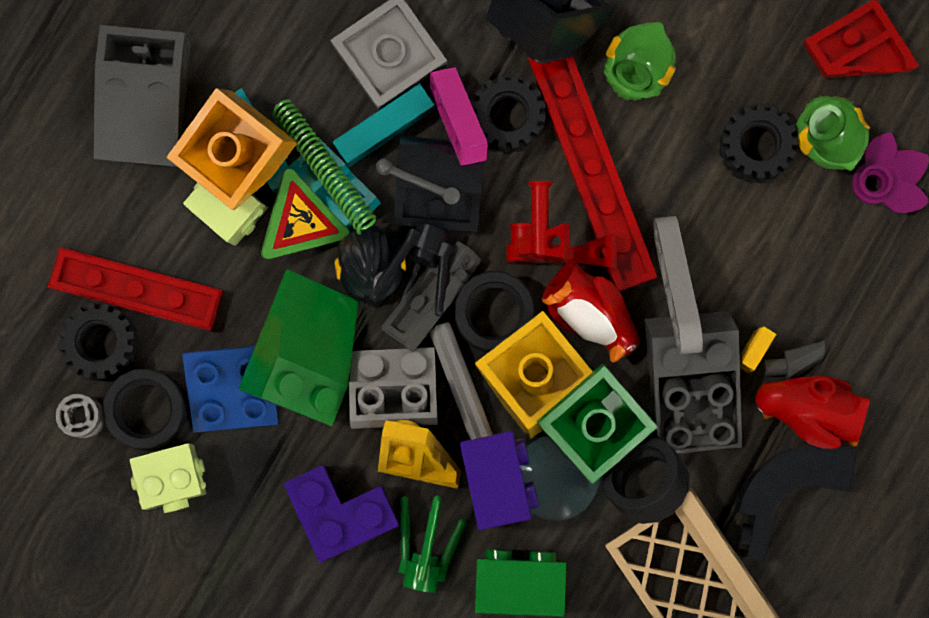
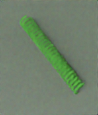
M290 99L280 101L274 107L273 117L279 123V126L283 128V131L298 142L295 145L297 151L307 161L308 166L314 171V174L321 181V184L324 185V188L328 190L336 205H339V209L346 215L353 228L357 230V234H361V230L367 229L375 223L376 215H372L373 211L369 210V205H365L366 201L362 200L361 195H358V190H355V186L351 185V181L347 180L348 177L344 175V171H340L341 167L337 166V162L333 161V156H330V152L326 151L327 148L323 146L322 142H319V137H316V133L309 127V123H306V119L302 118L303 115L296 109L295 104L283 106L276 114L277 109L282 104L291 102ZM292 107V109L286 111L282 116H280V114L285 109ZM342 179H344V180H343L342 182H340L338 185H336L335 187H333V186H334L335 184H337L339 181H341ZM351 188L349 192L340 197L341 194L345 193L348 189ZM358 198V200H357L356 202H354L352 205L348 206V204L352 203L355 199ZM360 203H362L361 206H359L358 208H356L354 211L350 212L353 208H355V207L358 206ZM365 208L363 212H361L358 216H355L358 212ZM369 213L368 216L363 218L361 221H358L360 218ZM373 218L368 224L362 226L369 219Z

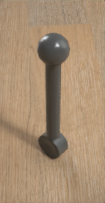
M386 158L380 159L376 163V170L379 174L394 175L443 196L444 201L448 204H455L460 199V192L455 187H448L447 189L394 167L392 162Z

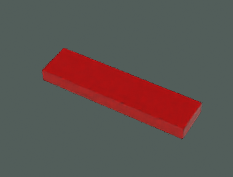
M62 247L58 249L48 288L210 332H213L224 293L223 290Z

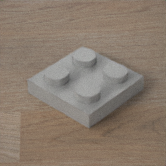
M388 0L330 40L334 49L378 111L430 77V72L438 71L447 65V59L405 0Z

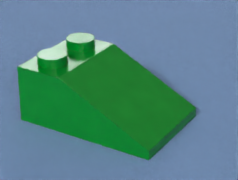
M286 269L238 390L304 417L332 426L348 387L358 301Z

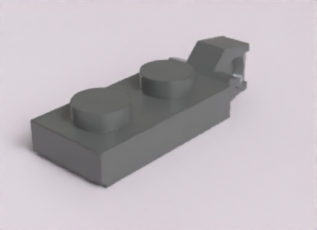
M459 241L454 245L449 258L443 313L451 305L481 261L476 253ZM439 263L425 269L382 325V331L412 352L415 351L440 318L434 312Z

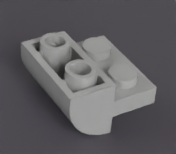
M416 348L414 352L409 349L352 351L349 382L351 429L384 428L385 420L394 422L409 420L419 426L438 425L435 348Z

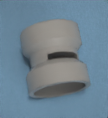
M83 394L67 396L59 403L56 410L58 427L67 435L78 438H91L97 435L105 425L103 405L97 399Z

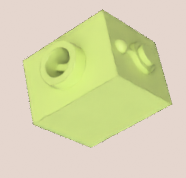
M198 182L194 186L195 190L183 203L227 243L235 246L245 235L248 236L255 229V223L268 209L256 196L251 195L236 210H231Z
M188 443L129 459L133 472L131 485L133 490L138 492L142 510L162 506L164 513L188 508V499L206 494V483L203 482L202 478L203 472H205L202 459L199 460L193 444Z

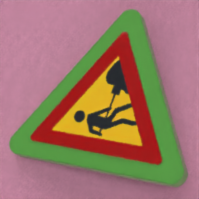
M293 169L284 170L263 243L262 257L264 259H271L343 240L349 234V230Z

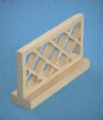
M692 487L689 488L684 502L675 511L684 525L681 542L656 537L659 522L646 524L637 523L605 545L653 618H665L658 606L668 608L666 618H671L673 609L698 614V618H703V616L713 618H744L735 616L736 605H738L746 618H779ZM653 525L651 536L639 534ZM688 532L697 546L686 544ZM632 538L650 542L646 565L628 562L618 547ZM655 543L680 548L675 572L650 567ZM684 550L704 554L708 560L706 578L680 573ZM712 568L722 582L710 579ZM634 570L644 572L642 582L640 581ZM649 573L674 578L670 602L650 596L646 590ZM679 579L704 584L700 608L674 603ZM709 586L728 590L733 598L730 614L704 609Z

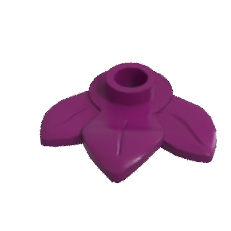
M892 133L882 134L868 144L864 152V165L859 167L852 177V190L860 201L871 205L883 203L895 213L904 214L920 210L929 203V200L925 193L915 184L919 182L929 164V156L914 150L898 151ZM868 177H873L878 181L879 188L877 191H871L866 187L865 182Z

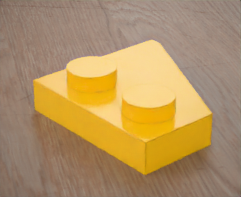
M385 420L381 438L378 472L458 489L461 470L429 429L422 428L409 420H398L396 422Z

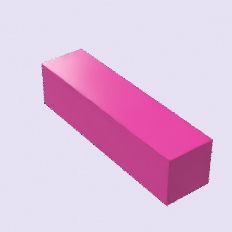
M456 67L430 72V92L460 165L486 161L488 142Z

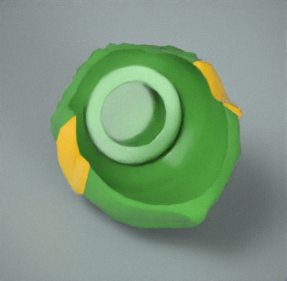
M651 22L629 27L619 36L613 38L606 51V56L608 57L604 65L606 81L613 88V91L617 93L618 97L624 100L637 101L638 99L641 100L660 95L662 89L669 84L676 70V52L661 22Z
M828 95L814 97L810 103L806 104L803 113H801L795 125L801 151L817 165L826 169L853 170L868 146L870 127L865 122L861 109L857 108L854 102L844 97H830Z

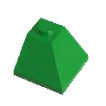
M603 364L537 420V423L592 484L658 428Z

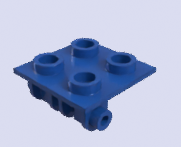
M255 346L182 353L193 433L278 425L275 404L238 390Z

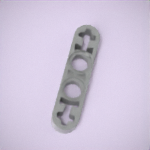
M677 217L654 218L656 251L679 355L700 353L703 350L701 323Z

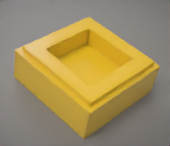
M764 326L755 330L739 355L740 369L746 373L753 372L777 334Z

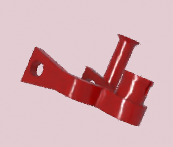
M528 182V185L532 188L531 223L510 224L511 244L506 245V263L513 265L544 263L565 265L573 258L578 264L617 269V235L609 234L579 246H570V224L563 223L549 229V187L553 182ZM555 237H560V245L552 244ZM603 247H607V256L601 258L599 254L600 250Z

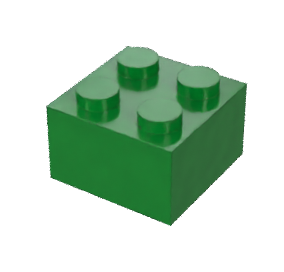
M485 549V557H476L475 613L564 617L566 562L556 560L557 553L528 551V559L512 558L513 551Z

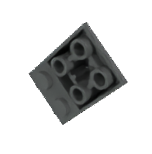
M108 25L99 26L95 60L94 160L178 168L166 157L182 136L192 47L185 33Z
M730 311L699 314L703 350L700 353L679 355L671 317L645 319L653 419L658 427L655 429V438L663 439L677 454L742 448L739 330Z

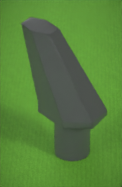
M825 340L784 351L782 359L764 360V375H785L786 380L795 379L824 358Z

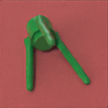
M403 496L400 499L401 560L398 573L404 574L402 586L430 593L436 592L438 581L445 582L448 565L467 524L465 519L458 521L454 533H452L443 556L437 565L438 557L431 555L441 506L440 496H435L432 501L422 552H413L412 560L410 559L409 499L407 496Z

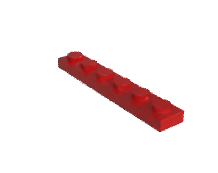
M573 55L570 58L542 64L528 57V63L541 97L545 102L547 113L595 239L609 234L617 235V269L606 267L612 283L620 292L656 280L658 278ZM603 247L600 250L603 258L608 254L607 247Z

